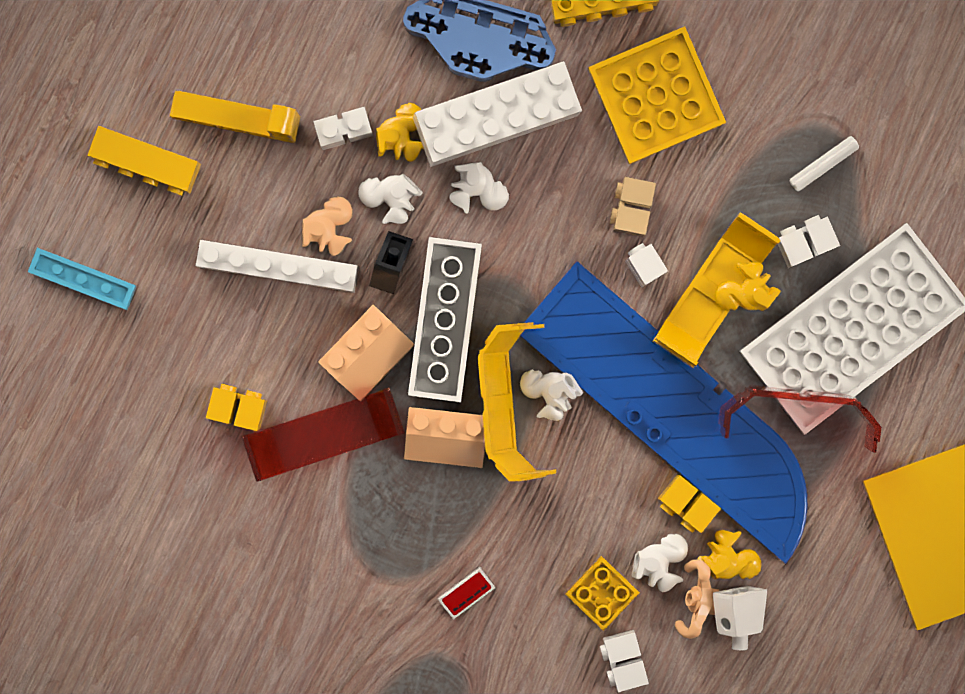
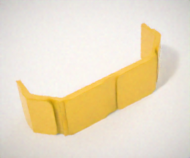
M739 213L658 331L653 342L691 368H694L698 364L697 361L707 343L730 311L717 304L715 296L718 287L726 281H734L742 285L746 277L737 267V263H762L781 240L743 213Z
M534 322L496 325L486 339L485 347L479 350L480 354L478 355L480 390L484 401L483 426L485 450L488 459H492L496 463L495 467L509 482L526 481L557 473L556 469L536 470L517 451L509 351L525 329L544 328V324L534 325Z

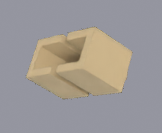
M628 177L623 179V183H617L615 198L619 199L617 209H612L610 224H614L613 231L642 237L646 235L650 211L625 207L624 205L628 204L650 209L656 183Z

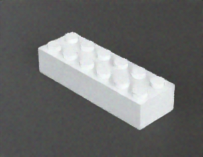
M563 61L414 113L413 119L430 167L577 117L582 112Z
M429 237L408 392L410 396L461 402L482 244Z

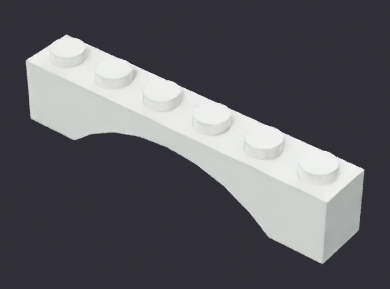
M200 240L196 266L203 269L264 277L355 293L359 270L357 265L204 240Z

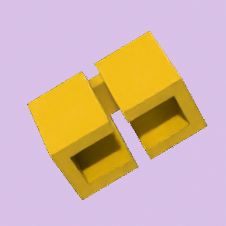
M221 384L220 388L213 387L206 414L207 419L232 424L237 401L240 399L234 425L260 431L267 400L261 399V393L247 390L246 395L236 392L237 387Z
M677 474L658 498L662 502L660 508L670 516H673L675 513L683 519L680 524L691 533L695 530L702 533L721 508L703 493H699L685 512H683L682 510L697 493L698 489Z

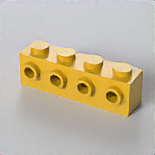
M550 0L554 24L560 23L561 27L575 25L576 20L586 19L587 22L598 21L602 19L603 15L612 14V17H621L627 15V11L638 9V13L654 10L653 6H657L659 0Z
M98 126L88 152V156L94 159L93 164L106 169H108L109 165L118 167V173L131 178H133L134 174L144 177L142 182L156 187L158 183H162L168 186L167 191L182 196L183 192L191 194L201 166L198 161Z

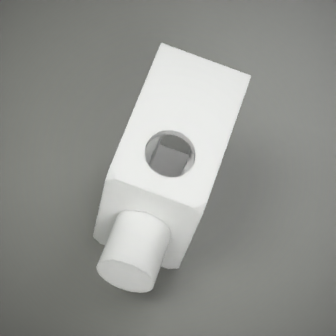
M744 586L713 592L717 631L719 634L732 637L733 650H747L748 635L761 633L763 630L767 589Z

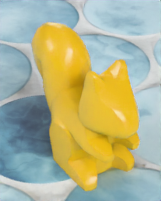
M414 103L401 105L395 112L396 117L385 120L379 128H376L378 157L383 156L385 150H393L396 160H399L401 152H403L408 162H412L418 157L420 151L424 149L422 142L410 141L409 132L417 130L413 116L415 112L422 110L418 105Z
M737 263V267L745 275L746 279L742 285L734 281L723 282L716 291L715 298L717 304L727 311L730 309L737 310L739 306L746 310H766L781 291L776 287L769 288L766 285L771 275L767 273L761 275L763 271L762 263Z
M727 530L716 531L715 540L717 544L714 542L707 543L712 553L709 556H699L697 558L710 567V576L713 579H730L738 574L742 579H751L759 574L762 562L754 550L744 549L736 553L732 548V545L741 536L740 531L734 533Z

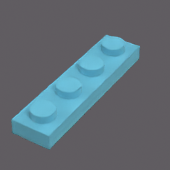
M40 248L36 249L28 270L31 274L128 310L137 287L134 284Z

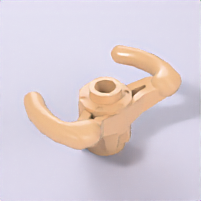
M698 559L691 560L684 565V570L688 573L696 569L698 570V585L692 587L685 597L686 605L693 612L691 625L687 628L683 621L678 620L675 622V628L679 634L689 639L700 635L702 624L708 614L715 615L713 592L719 591V589L711 588L709 580L710 567Z

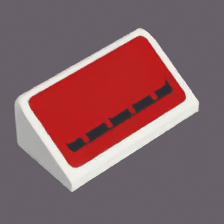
M478 567L441 595L438 601L450 616L455 619L496 587L482 568Z

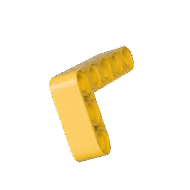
M182 91L174 92L169 116L181 121L295 143L300 122V115L297 110L290 107L272 105L271 110Z

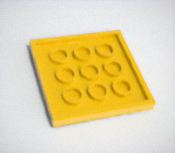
M685 26L588 67L629 165L726 124V120Z

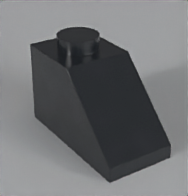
M388 231L374 265L369 283L370 287L391 294L395 293L413 239Z

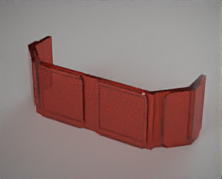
M749 385V388L745 387L743 393H737L720 407V434L724 438L729 439L731 415L754 396L852 405L867 423L864 447L876 453L877 442H880L882 428L880 424L861 405L860 401L847 394L816 391L800 393L793 389Z
M389 387L367 395L361 402L358 399L348 401L267 429L243 435L242 440L256 482L404 434L405 431Z

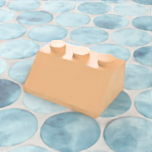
M372 305L318 362L361 402L415 344L378 308Z
M409 407L405 460L483 468L485 450L483 415Z

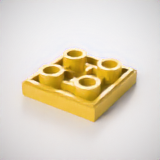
M600 556L565 595L604 631L640 592Z

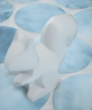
M482 162L455 165V170L460 172V181L451 183L452 187L459 188L458 191L452 192L449 197L454 205L462 208L467 214L470 208V197L479 196L482 205L490 211L499 210L507 204L509 193L506 186H503L501 181L494 182L491 172L482 165Z
M404 174L389 176L382 181L377 177L373 179L368 178L361 183L358 191L359 198L366 207H378L383 202L390 207L382 221L383 224L389 222L403 224L407 222L408 215L404 208L413 211L415 208L409 202L410 198L413 195L420 196L423 193Z
M532 369L521 376L520 387L525 396L532 399L543 396L547 405L537 414L538 418L544 417L554 421L561 420L564 415L563 411L566 412L572 408L568 398L575 399L576 396L583 394L574 377L568 373L550 372L543 375L541 371H534Z
M668 534L667 537L661 539V544L649 545L642 551H637L634 558L632 577L639 580L643 575L649 576L648 585L654 587L657 582L658 589L661 592H667L677 583L683 582V578L669 573L668 568L669 563H678L687 556L688 544L686 540L679 534Z

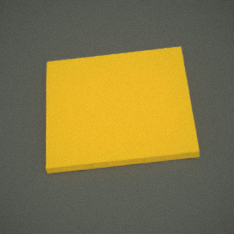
M965 444L862 481L916 630L965 614Z

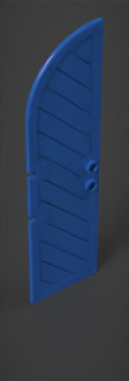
M577 261L524 322H534V325L544 324V328L525 329L520 337L562 373L572 375L584 392L786 564L802 537L808 508L804 476L790 447L770 426L727 389H724L720 395L713 391L719 383L699 365L691 368L654 343L653 340L658 330Z

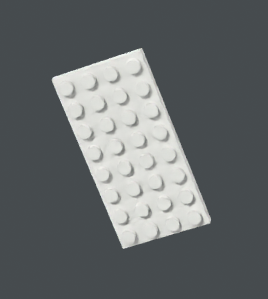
M905 223L739 352L798 429L805 435L964 313L965 297L911 227Z

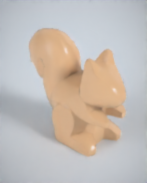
M339 196L330 198L329 201L324 203V209L316 210L303 219L302 247L308 246L310 242H317L319 244V252H323L325 246L328 245L329 253L333 256L338 255L345 245L352 241L349 237L337 236L335 231L336 226L344 225L352 218L353 210L350 202Z

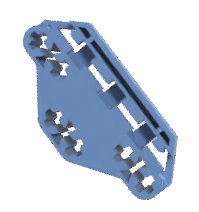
M419 0L408 6L404 14L403 22L406 31L411 35L428 39L446 62L448 69L459 76L487 82L498 74L520 66L537 71L549 67L553 63L556 48L546 31V26L540 15L488 0H432L434 3L441 5L444 2L441 14H439V8L425 5L431 0ZM456 8L476 15L479 12L477 23L475 24L476 19L455 13ZM415 16H418L421 23L427 24V18H430L431 26L439 27L440 23H442L447 31L437 34L436 28L429 26V33L425 32V25L417 23L416 27H412L409 19L414 20ZM491 19L511 25L515 22L512 34H510L511 29L492 24ZM527 26L532 31L540 30L543 38L527 34ZM515 45H519L520 51L528 53V47H531L532 55L539 56L541 52L546 53L545 58L549 60L538 63V58L530 55V62L525 61L527 54L519 52L517 56H513L511 49H514ZM462 56L463 62L470 64V57L475 58L474 65L482 66L483 63H487L490 71L486 70L485 74H481L480 68L472 66V72H468V64L461 63L459 67H456L452 59Z

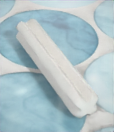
M849 136L790 178L792 187L796 191L802 190L858 150L859 145L852 136Z

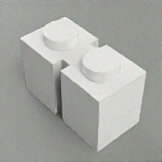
M365 107L342 113V119H338L337 115L314 121L321 148L326 150L346 144L343 135L347 134L350 142L373 136Z
M819 215L804 221L805 227L796 230L794 225L780 231L782 236L779 237L781 241L778 246L788 268L813 258V255L815 257L840 246L828 217L820 219Z
M642 243L628 252L630 257L625 262L641 288L668 271L652 244L645 247Z
M634 630L604 637V645H601L600 649L603 660H609L611 670L607 671L610 686H616L617 691L621 692L649 684L641 658L616 664L619 661L641 656Z

